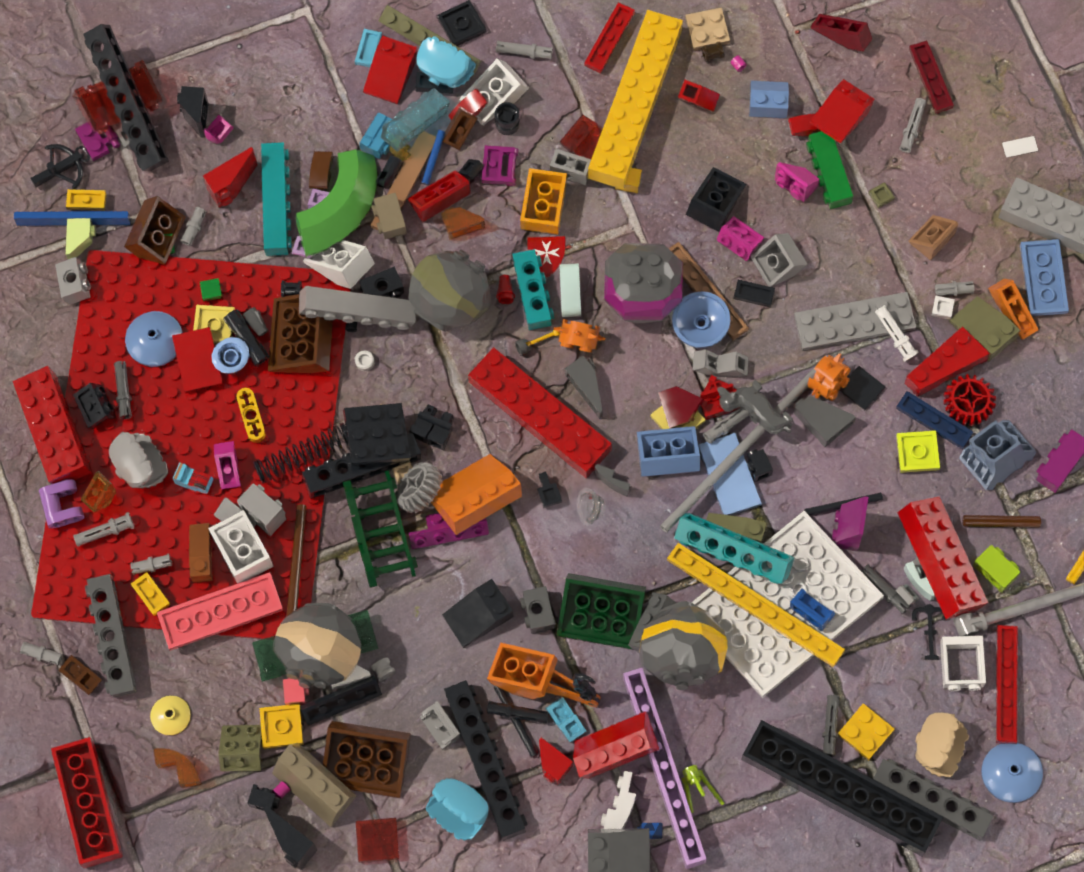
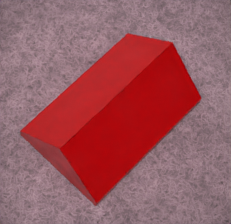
M454 170L407 198L421 221L425 222L470 195V183L465 177Z

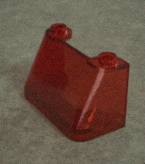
M141 60L134 63L135 66L129 70L146 109L150 112L160 108L159 104L162 103L163 99L144 61ZM102 81L92 86L91 84L88 85L86 90L83 86L74 90L72 97L94 133L98 132L99 135L109 131V127L121 122L120 118L115 114V107L109 99L107 88Z

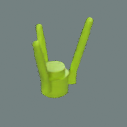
M697 765L689 766L682 771L684 777L681 780L684 784L691 813L694 811L688 784L690 786L696 785L701 796L704 797L705 793L700 784L701 780L718 802L724 805V801L706 779L702 770H698Z

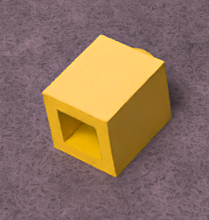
M631 168L625 188L615 187V189L638 193L642 170Z

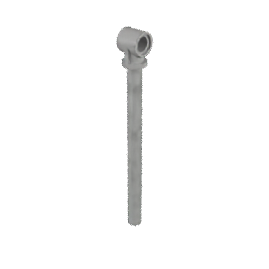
M1084 583L983 614L982 611H978L973 616L972 613L962 614L954 618L953 621L959 636H974L979 633L978 630H987V625L1084 595Z

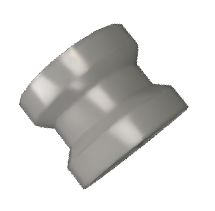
M383 658L371 666L372 670L377 673L379 682L390 678L396 673L395 669L390 666L389 658Z

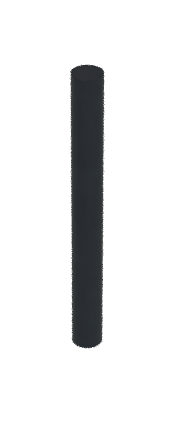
M881 492L866 495V497H869L868 503L883 500ZM861 497L806 508L804 511L811 516L839 510L842 504Z
M495 686L494 690L500 701L504 704L507 702L511 703L505 691ZM510 718L531 758L538 755L520 719Z

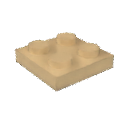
M722 8L685 15L693 51L701 50L703 46L716 45V42L719 41L721 45L730 44Z

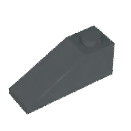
M583 355L565 368V376L600 419L603 416V410L595 373L596 367L590 359L587 360Z

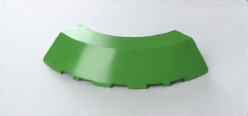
M356 149L338 153L337 165L339 174L331 192L317 205L296 213V225L306 257L328 250L335 243L342 242L343 238L351 232L353 233L359 227L365 215L368 214L377 186V167L374 155Z

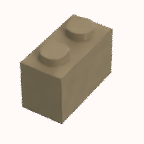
M396 192L373 198L374 205L371 207L374 217L378 216L379 222L376 223L379 234L383 233L384 239L407 234Z

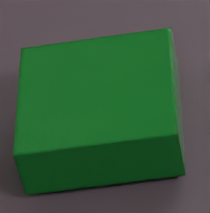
M219 278L200 281L203 302L222 298Z

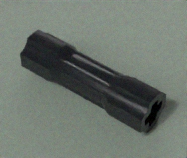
M238 309L228 313L223 320L237 338L245 341L249 348V358L253 364L257 366L269 359V354L252 334Z

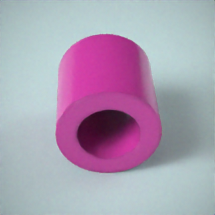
M739 55L730 62L738 72L742 71L747 65Z
M281 781L273 791L276 796L282 799L290 791V788Z

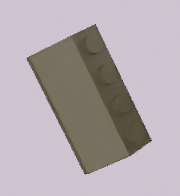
M299 743L290 744L278 758L272 772L277 779L283 781L300 800L330 827L335 824L357 797Z

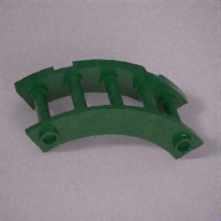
M385 471L387 481L361 488L352 487L350 480L343 482L351 516L355 515L351 519L370 588L377 586L376 578H379V575L410 568L412 577H415V568H418L416 557H411L394 492V489H397L395 477L391 478L389 471ZM389 489L392 502L366 509L357 508L355 499L359 498V496ZM394 510L397 524L367 531V529L363 530L361 520L364 517ZM400 532L403 544L373 552L372 550L368 551L366 542L370 538ZM402 552L406 554V561L378 568L377 566H372V562L375 561L374 559Z

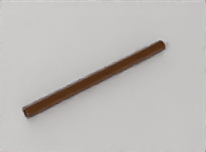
M302 504L297 505L287 616L297 610L307 508L306 505Z

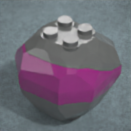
M624 243L605 261L604 300L624 321L637 324L662 321L682 302L683 262L664 244Z

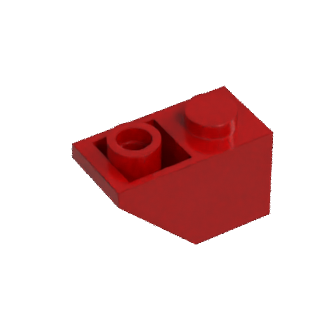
M684 80L678 99L714 112L720 94L699 84Z

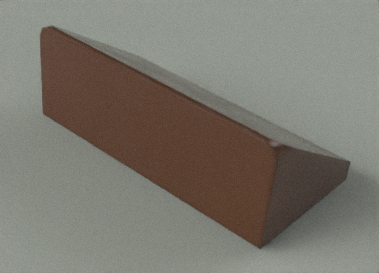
M459 107L445 131L443 142L460 150L478 117Z

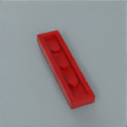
M619 2L617 3L585 60L584 66L602 73L635 13L634 9Z

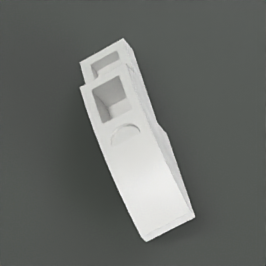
M624 771V775L619 776L617 788H621L619 796L615 795L613 808H616V810L608 809L607 814L603 813L601 826H604V829H624L629 820L636 799V794L629 792L632 772Z

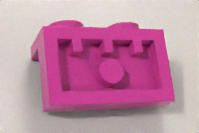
M734 216L721 228L717 237L718 242L745 261L750 258L752 252L764 239L762 235Z

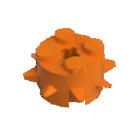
M563 319L561 327L553 328L560 332L558 342H561L560 346L573 349L574 345L580 346L579 350L592 353L593 349L596 350L598 341L606 340V338L599 335L601 327L595 326V329H592L593 325L571 321L568 324V320Z
M840 353L835 358L831 355L828 357L824 356L815 366L814 370H816L814 378L809 377L807 384L813 390L812 396L815 395V398L819 399L823 396L830 401H834L840 388L847 386L850 380L847 376L851 368L843 363L844 358L841 359Z

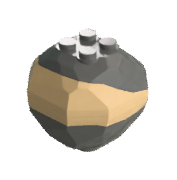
M308 603L283 619L275 635L273 651L286 668V676L290 679H298L299 686L309 689L312 685L324 689L328 685L345 681L355 670L361 652V640L356 626L351 622V617L335 605L329 603Z

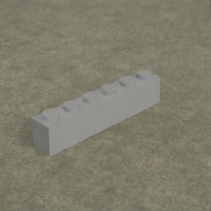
M305 286L299 293V314L306 315L308 318L318 316L324 317L325 320L340 319L346 323L355 321L361 322L362 325L378 324L383 328L393 326L399 330H407L415 324V307L410 300Z

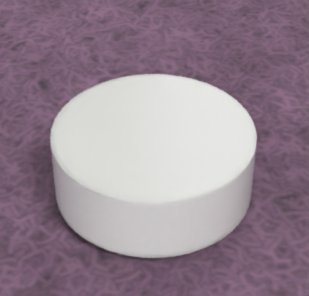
M369 351L357 353L355 356L356 367L362 371L370 370L374 366L372 353Z

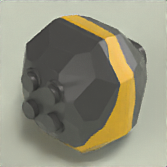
M681 601L659 610L658 614L645 627L641 638L639 658L642 667L664 683L674 685L677 690L683 691L687 690L689 686L703 684L704 681L722 672L728 649L725 631L705 610L691 602Z

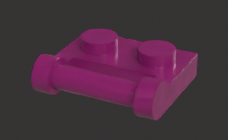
M485 145L482 183L515 186V165L519 149L515 147ZM503 155L509 156L507 176H501Z

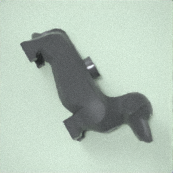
M757 380L753 381L752 387H741L731 393L723 387L717 389L721 397L719 403L724 411L730 412L735 408L743 407L750 413V419L755 424L759 423L769 433L779 434L782 431L791 433L790 428H792L793 418L786 411L783 413V417L774 412L768 399L760 392L762 386Z

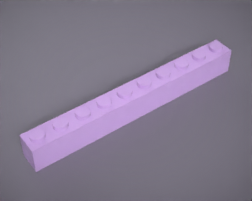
M643 668L623 673V681L634 714L638 715L642 712H647L660 749L648 754L685 868L689 869L705 864L706 856Z

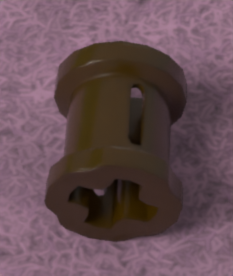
M720 41L716 42V45L701 47L706 63L717 57L724 58V51Z

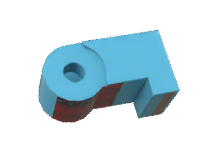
M179 462L173 480L177 485L207 494L213 482V477Z

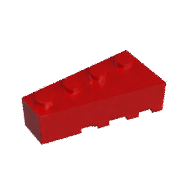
M962 326L910 372L904 384L919 397L940 386V384L956 378L957 375L986 362L990 353Z

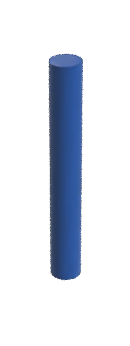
M438 130L421 182L424 185H429L446 133L445 131Z

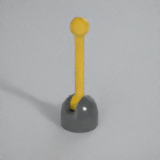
M553 330V332L532 341L526 339L515 341L516 349L522 356L530 351L531 345L552 336H559L560 332Z

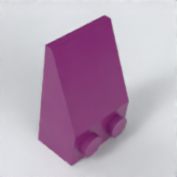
M864 496L841 505L840 511L836 510L834 522H838L837 529H833L832 541H835V544L840 549L858 551L863 536L869 497Z

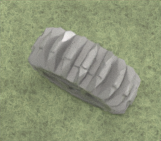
M420 462L418 465L415 464L412 469L410 468L404 474L403 479H400V484L397 485L398 490L395 492L397 504L410 513H417L419 510L422 511L425 506L428 507L429 503L438 495L437 492L441 489L440 485L443 482L438 468L427 462Z

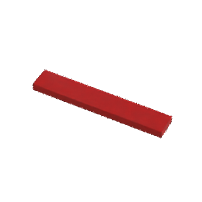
M997 625L996 743L1017 744L1018 626Z

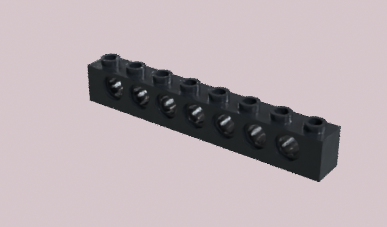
M100 24L83 34L85 45L93 56L92 61L100 72V79L107 88V95L113 102L115 114L120 118L122 130L130 141L129 146L137 157L138 166L142 171H152L169 162L111 26ZM139 129L141 130V135H140V137H139V135H138V130H139ZM146 146H148L149 149L148 153H146L145 151Z
M465 680L444 688L446 698L502 840L505 841L525 833V826L528 825L524 814H519L517 808L520 807L517 796H512L510 789L513 786L509 776L505 778L502 770H505L502 758H497L495 753L498 751L494 739L490 741L488 733L491 732L487 721L483 722L480 716L483 714L480 703L476 704L473 697L476 696L473 685L468 686ZM463 700L470 702L467 708H461L459 704ZM471 718L478 721L473 727L466 724ZM476 737H483L485 741L482 745H476L474 739ZM485 755L492 757V761L488 764L481 762V758ZM491 774H497L500 778L497 782H490L488 777ZM504 792L507 798L504 801H498L495 798L496 795ZM506 811L514 813V817L511 820L504 819L503 814Z

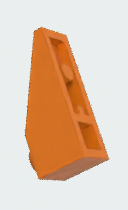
M1002 279L988 288L1001 312L1019 328L1020 332L1018 335L1022 340L1039 330L1013 280Z

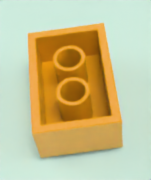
M529 168L520 218L522 230L558 235L567 186V173Z

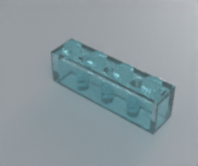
M435 88L429 92H424L420 99L416 102H411L407 109L399 111L395 118L383 124L381 139L394 150L399 151L447 114L450 101Z

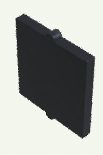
M858 366L851 375L847 376L850 378L845 388L841 387L839 391L865 411L873 401L877 400V396L883 391L885 386Z

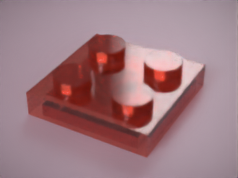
M397 818L356 821L359 863L400 859Z

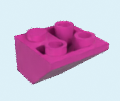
M781 162L777 164L775 173L776 184L783 189L786 188L796 200L800 199L802 202H805L817 189L820 179L806 168Z

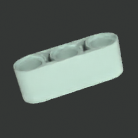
M579 263L560 264L562 317H581Z

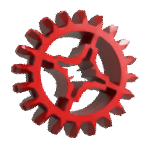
M966 374L965 379L962 376H958V381L953 379L951 385H947V392H944L943 395L946 398L943 400V404L947 405L945 411H951L949 417L953 418L956 416L955 421L959 422V420H962L963 426L967 422L972 427L975 421L978 425L982 423V419L987 421L988 415H992V409L996 407L994 403L996 396L992 395L994 394V389H988L990 382L983 384L984 378H981L980 381L976 380L977 375H974L972 379H970L969 374ZM965 388V393L963 395H959V397H954V394L958 390ZM973 389H976L981 394L976 393ZM985 403V407L982 410L974 413L975 406ZM959 407L965 408L966 412L961 410Z

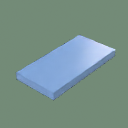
M735 433L717 438L711 444L705 442L698 445L708 475L739 445ZM742 455L713 485L724 515H734L762 504L744 455Z

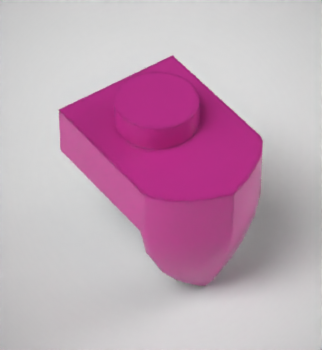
M218 115L210 126L204 129V134L208 141L220 144L234 127L222 116Z

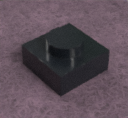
M468 159L458 173L466 179L473 180L479 175L484 165L480 160Z

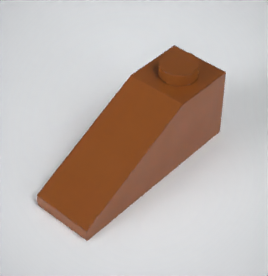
M209 523L190 525L189 565L190 577L193 583L213 581Z

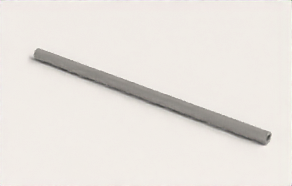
M814 368L773 409L776 414L781 416L808 388L809 377L813 379L816 373ZM758 424L660 525V528L667 533L680 520V517L686 514L757 441L766 429Z

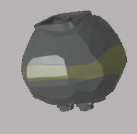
M459 250V252L443 251L426 256L415 268L410 281L409 300L415 307L414 312L444 332L476 322L492 303L487 275L484 273L486 266L478 260L475 262L469 260L470 255L463 250Z

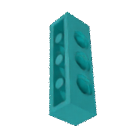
M535 249L513 253V264L529 331L551 326V319H554L552 307L548 308L547 304L550 301L548 290L544 291L543 284H546L544 272L540 273L539 267L542 266L540 255L536 256ZM531 269L534 273L529 275L525 271ZM531 287H537L539 289L536 292L529 291ZM537 304L543 306L539 310L533 308V306Z

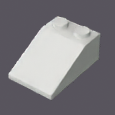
M496 59L459 100L462 101L474 89H478L488 102L479 115L476 116L478 117L477 120L482 125H485L495 117V109L498 105L504 102L514 104L529 87L505 61Z
M345 240L335 243L328 250L312 255L311 258L306 257L303 260L306 265L337 285L350 289L375 264L366 246Z
M244 510L208 528L237 584L274 567Z

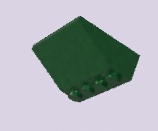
M568 573L565 580L557 636L632 649L628 644L642 615L646 587Z

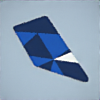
M641 823L637 827V829L649 828V839H662L663 837L662 823Z

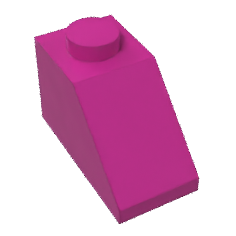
M234 441L214 444V457L221 489L241 486Z

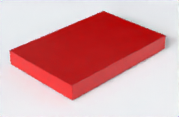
M210 327L172 335L184 392L223 384L220 371L212 363V352L215 346Z

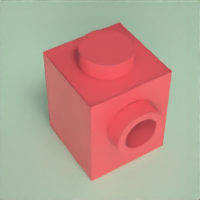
M284 679L285 705L300 704L302 706L306 704V695H309V689L299 686L298 679Z

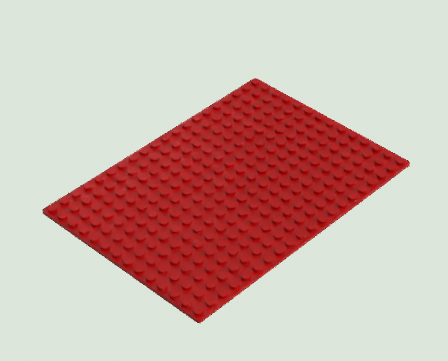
M90 250L86 262L88 269L86 276L91 285L89 290L90 298L80 301L65 401L92 473L75 480L77 492L59 498L62 510L82 507L84 519L57 528H48L47 521L45 522L31 615L35 619L95 624V618L91 616L89 605L92 604L91 598L87 597L85 586L88 585L87 579L111 574L114 577L124 627L162 630L158 615L154 616L131 585L132 582L146 572L133 575L131 563L147 560L151 556L156 558L170 554L172 566L156 569L155 572L147 571L170 603V606L165 609L237 584L211 533L213 581L193 583L190 577L189 529L190 525L209 523L210 527L220 523L221 521L214 516V513L222 501L228 498L240 508L237 500L254 483L256 486L260 484L264 487L263 492L272 500H279L282 503L281 507L285 511L286 520L271 536L258 525L254 527L274 566L255 577L271 573L283 611L216 635L274 640L278 627L283 619L287 617L296 509L299 504L306 505L307 508L297 609L312 601L325 494L311 499L303 481L302 472L310 466L317 467L329 460L331 447L323 435L328 451L327 456L316 439L321 454V459H319L309 442L314 457V462H312L302 445L307 465L304 464L295 448L300 468L297 467L288 451L293 471L290 470L281 455L286 475L282 472L274 458L279 477L275 475L267 461L272 480H269L260 464L266 480L264 484L260 480L253 461L259 459L267 471L264 456L269 459L274 467L271 453L275 454L281 464L278 450L282 451L288 461L285 447L290 449L295 458L292 444H295L302 454L299 442L302 441L309 451L306 441L307 437L312 441L315 448L314 434L317 435L322 445L321 431L325 433L330 441L328 428L333 432L346 322L340 319L333 320L329 371L318 373L269 372V359L255 366L251 359L248 358L246 365L235 373L229 374L220 371L223 384L190 392H184L177 356L171 362L162 366L149 367L136 362L129 354L125 343V336L129 325L135 318L151 311H160L171 315L178 321L183 333L194 329L196 305L235 307V310L238 309L241 315L255 307L257 310H260L269 331L259 337L249 326L248 328L269 354L274 298L281 297L282 280L293 283L302 281V289L305 286L351 292V289L337 285L316 270L310 268L168 257L166 264H160L139 258L133 253ZM219 278L222 298L203 302L200 281ZM151 332L149 336L153 337L156 333ZM117 361H122V364L125 361L127 364L129 395L132 397L130 402L132 418L124 419V416L123 419L119 417L114 363ZM89 383L100 384L105 388L106 396L113 405L116 418H107L93 429L88 428L73 394ZM242 388H249L253 391L262 419L265 438L258 443L252 442L246 432L237 401V393ZM244 394L242 399L245 400L246 406H249L248 397L250 396ZM248 411L246 418L252 420L257 414L255 411ZM256 424L252 425L253 434L255 437L259 436ZM122 432H129L130 434L144 433L146 436H150L151 443L160 451V455L163 458L162 462L167 464V476L162 482L150 488L130 487L124 479H120L117 476L116 468L109 456V448L114 439ZM234 441L241 486L221 489L214 457V444ZM179 462L213 477V482L207 494L193 491L174 483L173 476ZM323 474L319 478L327 480V475ZM127 512L130 513L135 526L134 529L123 530L118 535H113L112 533L79 547L76 545L73 535L106 524L111 518L116 519L124 516ZM106 593L98 596V602L101 603L106 600ZM109 612L104 613L102 621H108L111 614Z

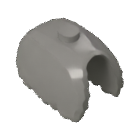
M122 432L111 443L109 456L116 468L115 472L130 487L150 488L162 482L167 476V464L162 462L163 458L160 455V451L151 443L150 436H146L144 433L130 434L129 432Z

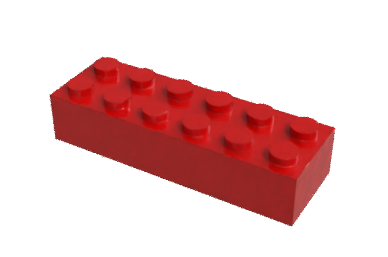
M45 366L12 381L48 482L55 484L65 480H77L91 474L90 466L55 372L49 366Z
M940 496L910 502L898 511L899 518L945 619L958 617L966 613H975L988 604V600Z
M91 737L51 748L80 866L85 869L122 858L123 854L94 741Z

